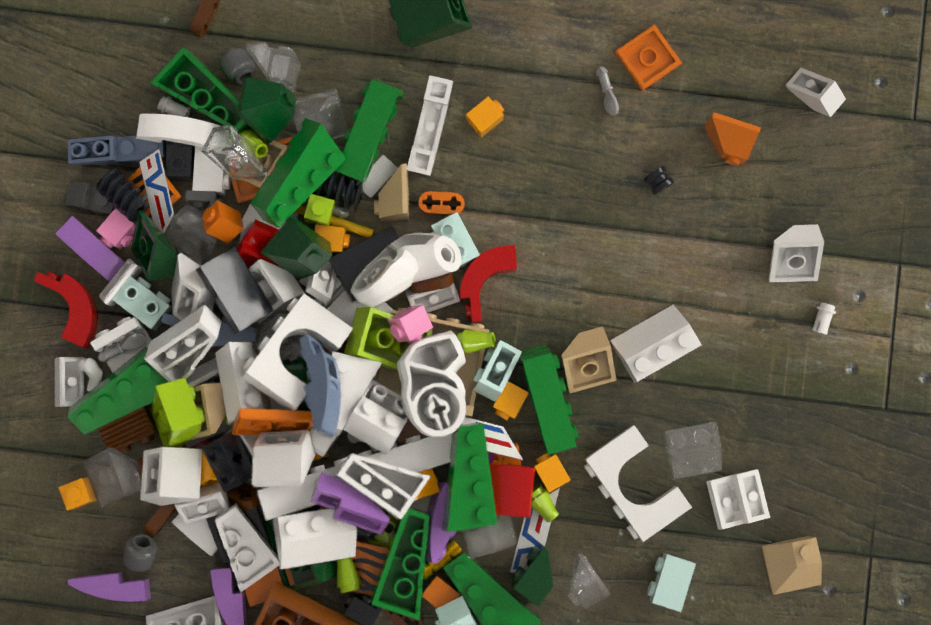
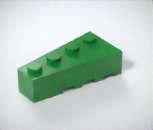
M184 47L150 82L237 133L251 128L237 114L240 99L192 52Z
M546 345L523 350L519 360L524 365V378L528 389L531 391L530 399L534 411L537 413L536 419L547 454L550 455L577 447L575 439L579 438L575 424L571 425L569 416L573 415L569 401L565 402L563 392H566L563 378H558L556 369L560 368L557 355H552Z
M147 346L69 408L67 417L83 434H87L152 403L155 387L168 383L144 359L148 350Z
M484 423L460 425L452 433L451 460L447 480L448 489L442 530L446 532L497 525Z
M409 507L402 519L397 520L370 597L371 604L417 620H420L425 552L429 527V514L427 512Z

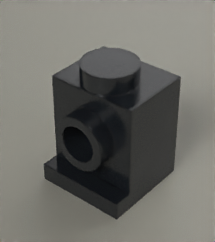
M351 593L344 604V607L348 608L345 615L362 625H373L382 608L372 605L370 597L363 593L361 596Z

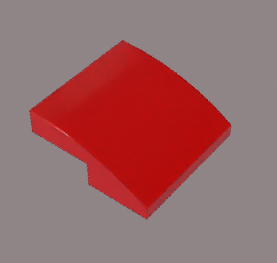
M257 219L252 223L236 250L248 269L260 259L280 267L261 254L263 247L279 229Z
M489 462L496 515L529 518L531 515L535 467Z

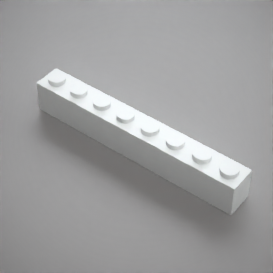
M452 433L444 437H427L423 439L420 438V435L405 439L407 444L398 447L396 442H394L387 455L382 452L373 454L372 450L358 454L359 456L417 473L450 462ZM346 458L334 461L335 466L325 469L324 465L311 468V474L306 475L302 485L261 486L262 489L257 490L265 520L316 505V503L311 502V498L321 473L323 472L338 478L335 474Z

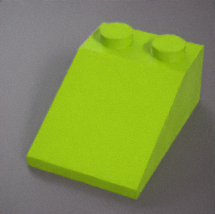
M373 307L356 308L351 326L353 329L349 334L344 354L381 362L380 367L398 372L397 362L410 344L408 341L397 342V339L391 334V326L388 319L394 315ZM430 329L423 333L422 338L431 336L433 330Z
M186 378L155 387L151 414L163 447L181 448L200 432L202 422H204L203 412L200 407L196 408L194 399H196L194 388L192 385L187 384Z

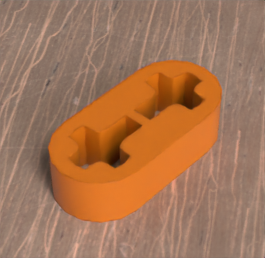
M429 191L423 193L418 201L420 210L428 215L450 216L456 212L459 215L465 206L463 197L454 192ZM428 197H432L433 202H440V205H432V209H427V206L422 203L427 201ZM452 198H456L457 203H461V206H457L456 210L453 211L451 206L443 205V202L450 203Z

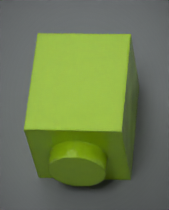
M311 194L304 215L305 222L330 226L335 208V200Z

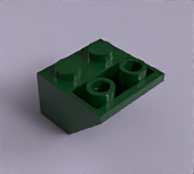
M542 544L539 547L534 546L526 556L527 560H529L524 568L519 566L511 577L513 588L538 607L553 587L548 549Z

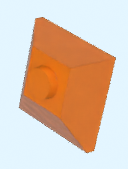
M713 112L704 126L719 157L726 159V163L734 166L743 165L748 160L761 127Z

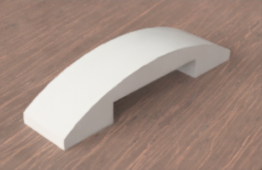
M429 75L420 120L407 166L408 171L431 176L451 95L452 80Z
M140 114L136 139L161 143L162 140L209 148L211 153L234 157L236 149L235 139L238 133L214 123L188 117L166 114Z

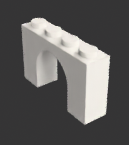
M303 294L299 300L297 298L292 300L286 309L290 312L285 319L282 317L278 319L272 328L276 331L271 339L267 336L257 348L261 351L256 359L251 356L243 367L246 370L243 376L244 380L285 409L294 411L306 396L304 390L306 384L288 372L281 363L279 356L281 342L293 335L308 334L321 342V345L329 351L336 352L353 329L306 294Z
M632 425L584 459L587 464L583 467L591 478L596 476L601 483L598 488L606 499L610 497L615 503L612 508L620 519L624 517L629 523V526L626 528L634 540L639 538L640 541L644 542L687 512L692 506L676 486L654 501L643 505L633 504L622 495L618 485L620 469L629 459L649 446L635 425Z

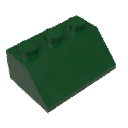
M316 504L282 516L318 511V507ZM272 518L263 521L270 546L278 556ZM335 560L292 567L289 569L295 584L290 586L285 569H280V565L277 567L283 586L292 590L315 585L337 576Z

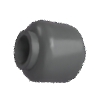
M228 49L220 61L221 70L231 83L242 85L244 78L254 77L256 66L245 49Z
M140 534L130 537L124 546L122 562L128 569L135 572L149 570L156 558L157 544L147 535Z

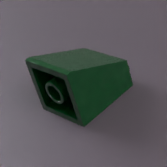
M389 0L391 6L389 8L390 15L396 21L398 27L397 36L403 45L416 47L472 28L463 0Z

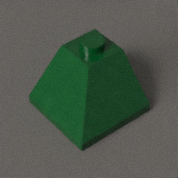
M246 77L242 83L237 114L269 144L294 117L296 98L281 83Z
M138 211L131 246L136 260L147 280L174 278L179 253L175 251L171 242L146 213Z
M291 215L263 247L261 254L298 279H303L317 274L331 258L332 251L328 240Z

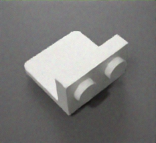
M126 317L117 323L118 327L111 331L105 329L95 335L96 339L90 342L95 351L101 352L115 346L117 343L123 344L127 337L133 333L141 332L146 335L147 341L142 347L135 350H124V354H119L106 361L112 373L145 346L149 347L152 341L144 325L137 318L131 319V317Z

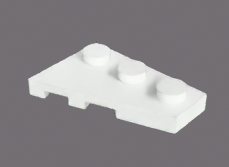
M237 504L216 517L215 523L230 559V565L236 576L241 593L280 565L279 558Z

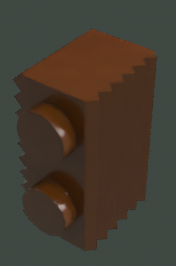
M147 406L98 428L109 454L117 453L118 456L131 451V445L138 442L140 445H144L153 441V435L158 433Z

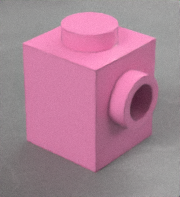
M115 208L96 231L102 235L99 240L109 248L115 246L121 249L123 246L127 247L133 241L136 224L130 222L125 215Z
M423 305L410 306L388 319L391 326V334L397 339V342L408 341L409 344L422 339L423 333L433 328Z

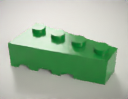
M372 79L371 83H366L362 92V96L365 97L362 106L358 105L353 115V119L356 120L352 129L349 128L344 137L346 146L344 151L341 152L346 160L336 169L337 172L360 182L367 181L379 154L378 144L382 145L388 133L386 124L387 122L390 123L396 115L397 98L403 99L406 91L380 80Z
M308 118L303 120L301 124L302 129L297 136L292 137L289 142L291 146L284 157L278 159L271 177L267 176L250 203L264 221L278 228L346 160L323 125Z
M464 551L443 566L482 625H539L542 623L538 616L530 611Z

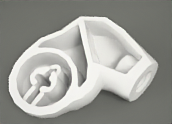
M429 233L404 234L389 244L362 270L352 285L351 293L361 304L376 306L399 295L414 282L458 270L462 260L460 250L452 239L445 236Z
M452 331L428 336L410 344L397 362L399 378L402 384L401 401L404 412L411 423L422 434L429 437H444L453 433L462 424L466 415L465 388L462 380L456 374L457 370L465 364V356L458 338Z

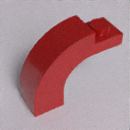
M515 245L499 246L487 250L479 255L467 268L461 283L460 301L470 300V304H465L466 318H471L472 323H482L480 290L484 282L495 274L517 271Z
M47 271L46 275L37 272L34 281L60 293L68 303L69 320L61 338L89 349L91 346L90 342L93 341L98 326L97 307L89 290L80 281L65 273L61 279L60 276Z

